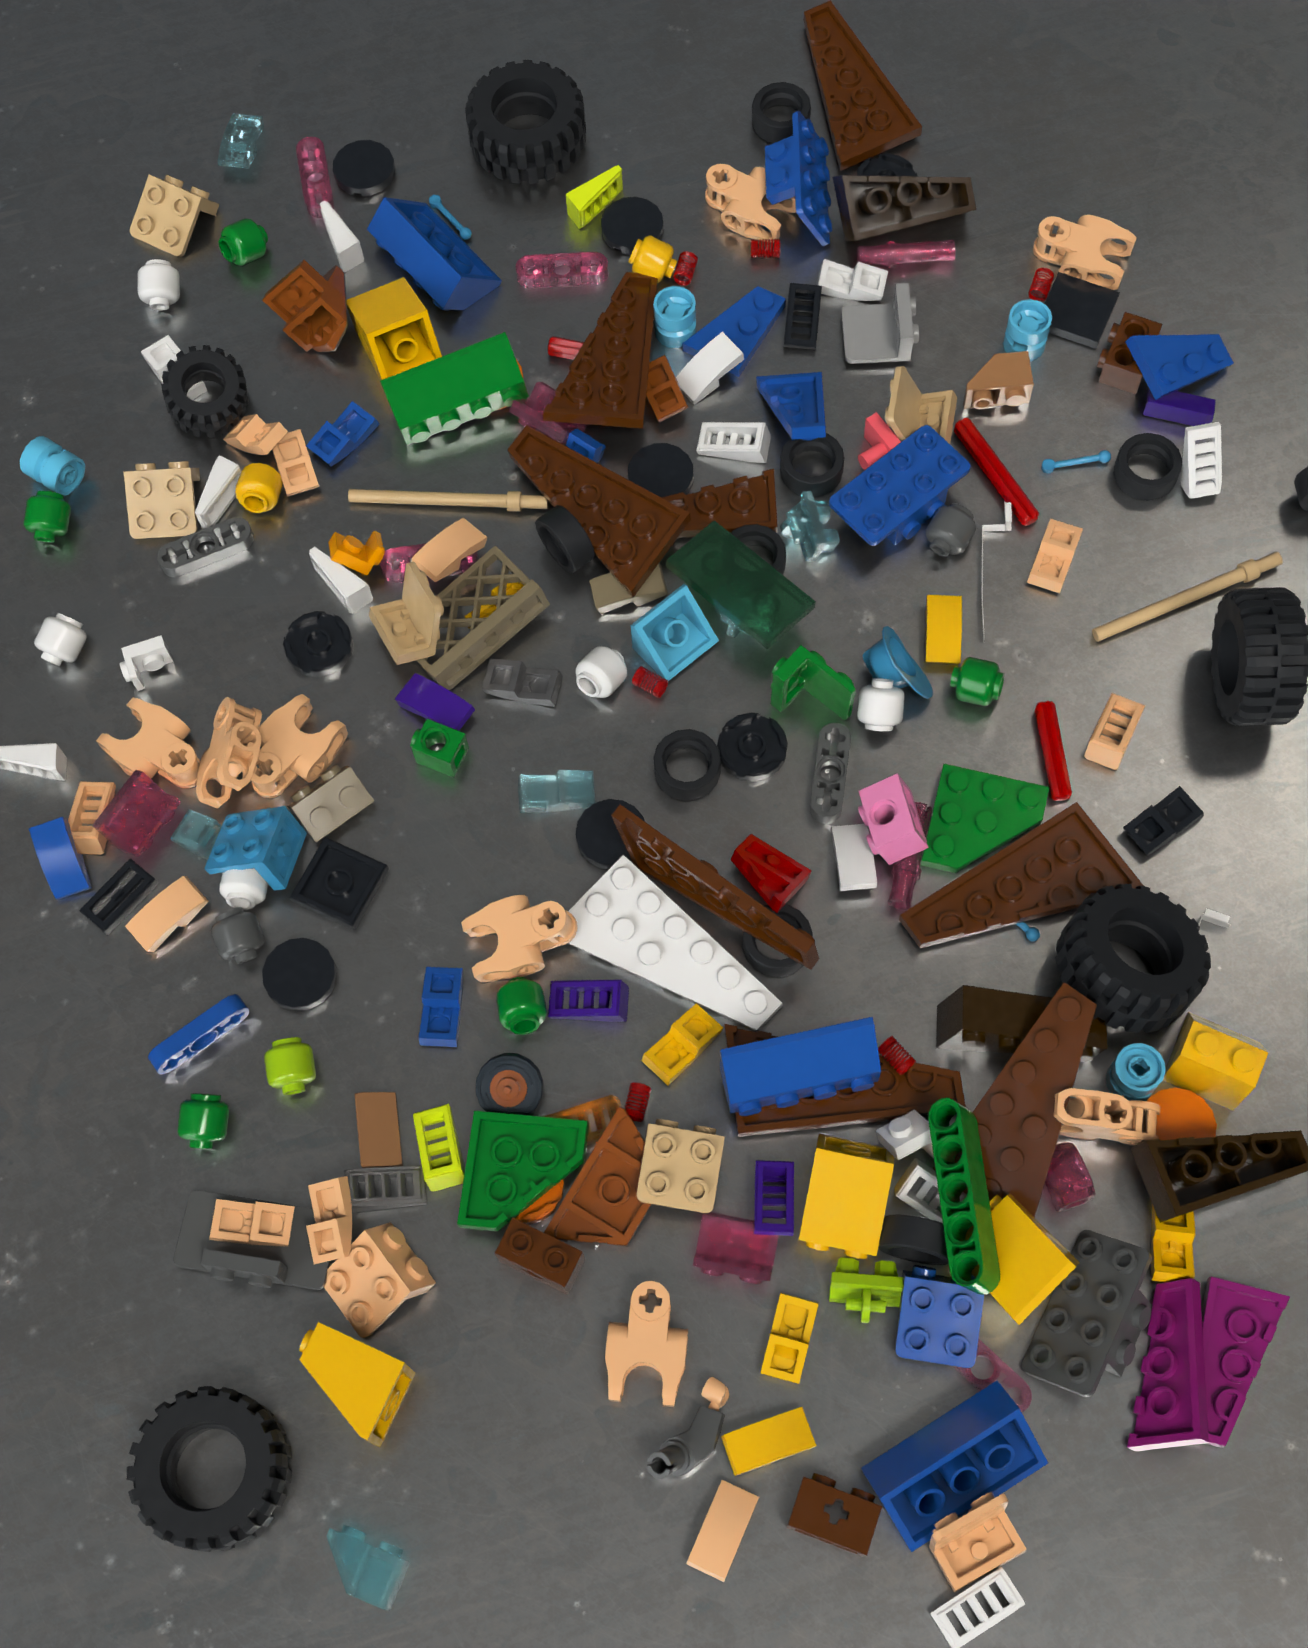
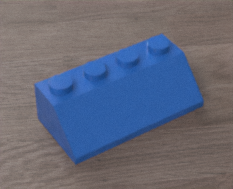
M384 197L367 227V230L376 238V244L382 249L387 250L395 258L394 262L396 265L406 270L414 278L413 282L419 288L425 290L433 298V303L442 310H465L499 287L502 282L427 203Z
M873 1017L721 1049L720 1073L730 1114L739 1112L740 1116H749L761 1112V1107L776 1104L778 1108H786L798 1104L800 1098L814 1096V1099L822 1100L835 1096L837 1090L851 1088L852 1091L858 1092L872 1088L874 1082L879 1081L881 1074Z
M997 1380L863 1466L861 1470L906 1545L913 1552L930 1541L933 1534L932 1531L936 1529L934 1524L954 1512H956L959 1518L966 1515L972 1508L970 1504L979 1497L989 1492H992L995 1497L999 1496L1047 1465L1048 1461L1020 1408Z

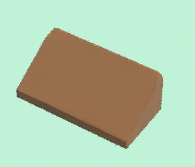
M355 1093L361 1167L403 1166L396 1093Z

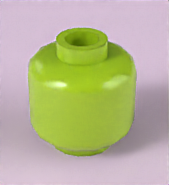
M299 1037L276 1040L272 1042V1048L264 1054L268 1084L272 1088L282 1089L283 1095L305 1092V1085L311 1083L316 1078L312 1047L309 1044L302 1043V1039Z

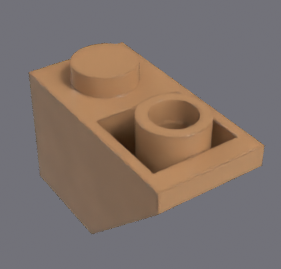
M1028 351L994 354L967 383L963 400L964 409H986L991 406L1003 405L1015 407L1028 404L1034 386Z

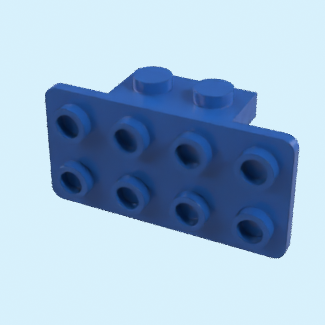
M800 111L792 113L793 136L765 146L766 198L773 205L795 197L798 216L819 243L825 246L830 244V232H832V223L828 207L831 206V198L827 190V181H830V173L826 165V156L829 155V149L823 137L820 138L815 132L809 118L806 119Z
M924 425L832 495L829 500V506L869 545L875 546L886 537L894 545H897L904 538L908 540L915 536L923 523L929 519L932 520L936 511L940 507L946 506L948 489L969 473L971 465L931 426Z

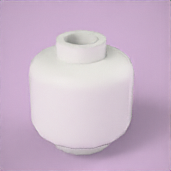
M161 259L149 260L138 270V296L142 302L149 304L151 309L157 311L167 310L169 305L175 304L180 299L179 271L172 267L170 262Z
M57 613L55 617H46L34 641L36 648L43 651L40 658L57 666H60L62 661L75 662L87 638L85 631L81 629L83 624L60 613Z
M603 646L592 649L578 663L575 669L578 687L584 694L590 697L606 698L610 696L627 677V667L621 653L615 649Z
M874 678L872 679V685L860 688L857 717L859 721L865 724V729L892 731L893 726L902 722L905 697L903 690L894 687L893 680Z
M255 868L245 870L232 869L222 873L219 892L231 907L252 909L255 905L265 900L268 883Z

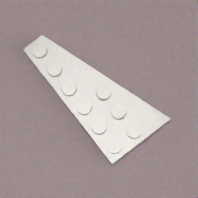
M624 855L568 911L577 921L576 935L568 944L654 985L682 996V998L713 1010L717 1014L758 1032L783 1006V1003Z

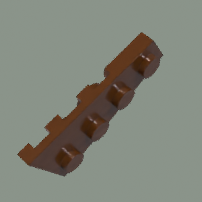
M774 468L762 471V475L749 479L747 476L735 478L733 483L718 487H714V484L701 487L699 492L687 495L681 492L662 497L690 513L691 521L678 538L728 536L739 527L753 524L769 527L777 533Z

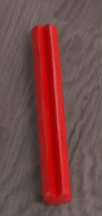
M966 417L956 422L955 434L1005 502H1011V509L1022 525L1029 526L1036 522L1039 516L1038 510L972 421Z

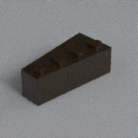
M853 175L832 177L845 241H857L977 210L971 177Z
M962 985L937 1005L936 1049L1014 1053L1053 997ZM1099 1017L1092 1021L1080 1062L1092 1061L1093 1057L1107 1049V1026L1104 1025L1105 1021Z
M1301 1130L1253 1133L1238 1136L1220 1135L1207 1138L1189 1137L1176 1140H1146L1130 1148L1160 1223L1308 1171V1145Z

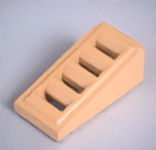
M1112 693L1090 738L1084 757L1087 760L1117 770L1145 705ZM1112 710H1115V711H1118V712H1120V713L1126 714V715H1128V716H1131L1132 718L1129 719V718L1123 717V716H1121V715H1118V714H1116V713H1113Z
M80 781L68 818L77 853L102 855L104 853L116 789L114 782ZM87 797H102L101 800H87ZM85 810H98V812H85ZM82 824H94L93 826H82Z

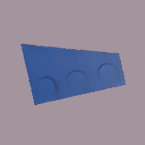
M757 286L682 343L683 352L695 356L717 335L724 332L743 352L744 360L728 372L740 377L786 307V298Z
M1219 334L1131 336L1125 341L1155 400L1218 373L1234 364Z
M822 372L756 376L757 389L792 440L802 439L809 441L826 437Z

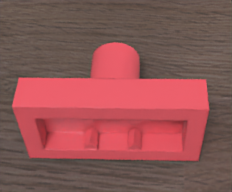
M877 412L866 418L864 438L872 447L858 455L859 464L865 471L901 443Z

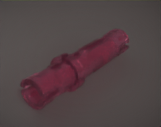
M953 239L894 244V241H886L884 245L857 247V262L859 261L871 266L886 265L887 268H892L895 264L955 260V243Z
M915 802L926 837L933 809L931 806L927 807L925 803ZM923 851L904 858L893 865L892 874L894 879L888 899L890 906L894 905V908L901 910L911 908L916 880H920L922 872L919 866Z

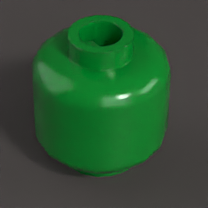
M245 218L222 229L221 238L218 243L223 257L228 262L244 266L265 255L268 236L261 225H257L253 220Z
M37 491L35 496H31L26 501L24 527L27 531L34 534L35 540L53 543L55 542V537H62L68 533L71 506L64 500V496L59 493Z
M968 657L963 661L961 667H954L950 686L956 688L958 700L988 706L992 703L993 699L999 700L1005 673L1000 672L999 665L995 662Z
M515 977L498 990L496 996L498 1016L504 1028L515 1034L525 1035L536 1031L546 1019L547 1008L544 991L537 982L524 977Z
M191 1093L190 1099H186L180 1104L178 1135L183 1139L190 1140L189 1147L213 1149V1141L224 1140L227 1136L229 1105L221 1101V1095Z

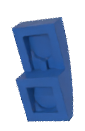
M352 401L333 424L326 421L306 447L332 467L362 444L380 423Z
M60 817L29 828L40 865L55 899L59 900L92 888L83 855L77 853L67 818Z
M426 967L422 991L423 1010L419 1032L420 1046L457 1047L462 1004L463 968Z

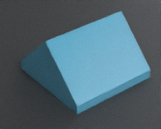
M685 584L630 625L632 648L659 676L668 681L719 641Z

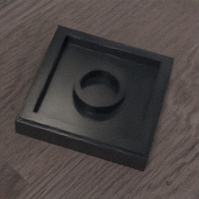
M1058 272L1044 303L1050 309L1052 315L1049 333L1097 349L1120 292Z
M324 837L289 898L293 903L355 931L387 875L389 867L378 860Z

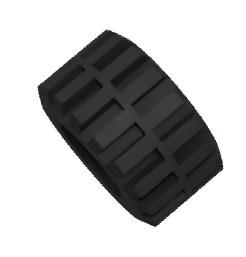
M203 345V350H196V346L188 347L189 353L184 354L181 350L176 354L177 361L175 362L170 359L167 363L168 371H163L162 393L171 419L175 424L180 423L181 430L186 433L192 429L193 435L201 437L202 433H207L208 438H214V432L220 431L222 435L229 433L228 426L231 425L234 428L239 423L238 417L243 418L245 416V406H248V391L243 369L240 364L236 365V360L231 354L225 357L224 350L218 347L215 352L211 351L210 345ZM201 381H213L224 388L219 398L208 403L195 402L187 397L188 390L194 384Z

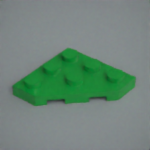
M943 764L926 838L929 848L923 852L921 866L958 873L968 867L971 862L1005 846L1013 838L1025 831H1031L1038 827L1043 820L1049 787Z
M474 1111L457 1221L458 1227L498 1232L512 1218L518 1216L583 1164L589 1129L588 1121Z

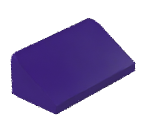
M1149 389L1143 415L1190 426L1208 424L1213 420L1216 400L1179 391L1155 400Z

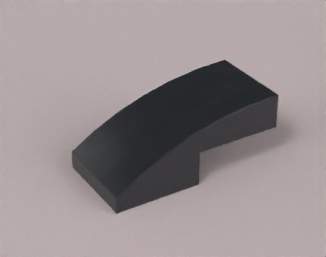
M1179 786L1154 807L1152 805L1124 826L1123 829L1148 856L1202 818L1204 812Z

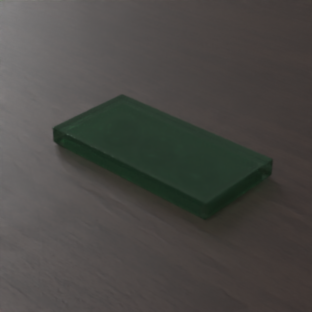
M715 520L666 560V567L767 650L815 608V600Z

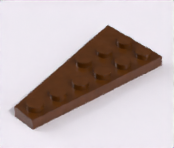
M831 0L804 11L803 21L840 171L921 136L922 125Z
M626 272L611 296V303L605 313L602 312L598 318L593 333H589L570 365L567 377L563 383L560 382L555 390L554 399L551 404H547L545 407L543 421L643 429L654 324L653 304L657 294L658 278L634 272Z
M528 425L525 426L507 449L510 458L553 507L556 505L563 506L578 520L591 540L595 555L633 598L691 521L690 513Z
M1076 802L900 914L899 921L921 949L1079 908L1086 897L1106 886H1113L1115 888L1117 884H1131L1132 888H1136L1139 885H1144Z
M621 804L611 816L630 858L641 872L812 970L820 958L815 945V939L809 933L799 928L795 929L719 875L713 865L705 860H698Z
M1065 982L973 1111L978 1124L989 1202L997 1194L1002 1199L1006 1195L1011 1194L1034 1218L1062 1127V1123L1053 1116L1055 1094L1074 1086L1097 1008L1096 1003ZM1067 1097V1099L1065 1100V1111L1067 1110L1070 1097ZM962 1151L956 1155L954 1164L960 1160ZM966 1188L963 1191L966 1195L968 1193V1188Z
M724 1024L727 1048L778 1037L758 1030V1032L738 1029V1026ZM879 1055L881 1074L879 1081L874 1082L872 1088L858 1092L852 1091L851 1088L837 1090L835 1096L822 1100H816L814 1096L800 1098L798 1104L786 1108H778L776 1104L761 1107V1112L749 1116H740L739 1112L735 1113L738 1137L890 1121L914 1109L922 1117L929 1116L931 1106L941 1098L953 1099L966 1107L960 1071L915 1062L907 1072L899 1075L896 1072L897 1068L891 1067L892 1063L889 1064V1061L886 1062L887 1058L884 1059V1056Z

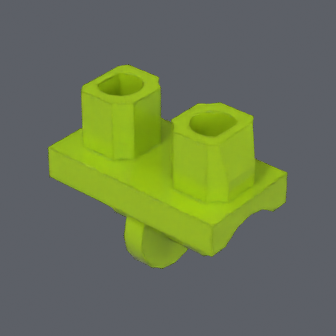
M840 1257L835 1272L831 1274L829 1302L846 1303L845 1310L860 1311V1322L869 1324L870 1312L885 1313L886 1306L900 1307L903 1277H898L894 1261L880 1260L875 1262L874 1275L859 1274V1261L855 1258Z

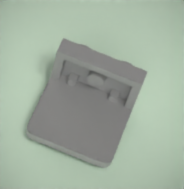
M909 283L895 284L893 304L850 305L842 308L841 317L846 362L854 364L911 361L913 344H918L919 326L918 323L912 322V316H916V297L910 296Z

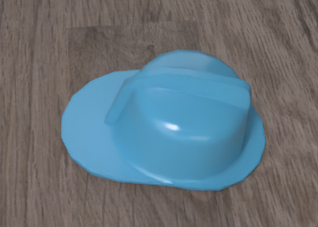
M889 626L883 627L882 639L863 654V660L872 677L893 680V686L898 688L911 686L922 697L931 698L933 690L927 676L906 651L895 631Z

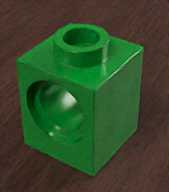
M426 719L422 729L418 728L415 731L410 744L416 763L451 777H455L469 749L465 733ZM434 744H445V746L438 751L430 750V748Z

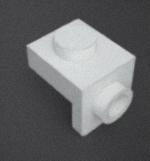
M915 1109L893 1119L890 1123L876 1130L879 1143L897 1160L908 1156L920 1148H923L934 1158L929 1120L922 1117Z

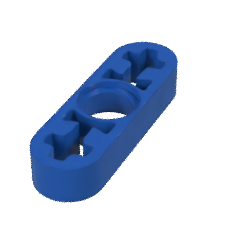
M238 994L222 999L154 1047L148 1055L149 1061L158 1074H166L173 1071L240 1024L249 1014L248 1007Z

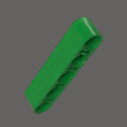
M941 1098L931 1106L928 1120L950 1274L956 1284L977 1294L985 1295L993 1292L998 1286L1000 1268L977 1119L971 1110L955 1100ZM957 1114L955 1122L949 1126L951 1118ZM962 1151L960 1160L954 1164L956 1155ZM968 1188L966 1197L960 1202L961 1193ZM973 1226L972 1236L965 1240L967 1230ZM979 1265L978 1275L975 1279L971 1280L973 1269Z

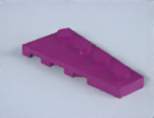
M1212 1276L1207 1279L1202 1309L1209 1443L1206 1444L1221 1448L1226 1446L1245 1403L1246 1394L1261 1366L1260 1362L1277 1329L1276 1325L1282 1311L1287 1306L1290 1296Z
M1193 1278L1156 1284L1147 1333L1151 1336L1149 1352L1147 1356H1143L1141 1373L1144 1374L1141 1396H1136L1133 1413L1137 1414L1134 1434L1129 1433L1127 1448L1133 1451L1209 1443L1200 1282Z

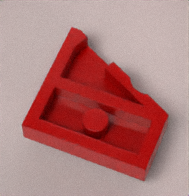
M750 834L734 850L731 857L733 864L776 913L807 882L812 872L809 868L753 834Z

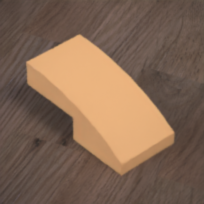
M257 414L244 416L223 440L242 451L256 455H267L288 431L280 422L266 424Z
M301 429L286 433L272 450L288 497L318 488L319 484Z
M463 517L426 543L412 557L411 562L414 561L421 571H424L429 578L437 582L459 570L462 559L484 548L487 536Z
M1050 518L1027 583L1060 593L1083 529Z
M182 876L147 903L125 927L147 952H155L178 926L186 927L209 901L187 876Z
M348 1176L308 1185L315 1224L307 1225L306 1229L314 1265L348 1257L352 1240V1203Z
M216 1199L209 1240L251 1245L288 1246L295 1206L258 1201L252 1204Z
M721 1480L686 1564L724 1582L759 1497L727 1481Z

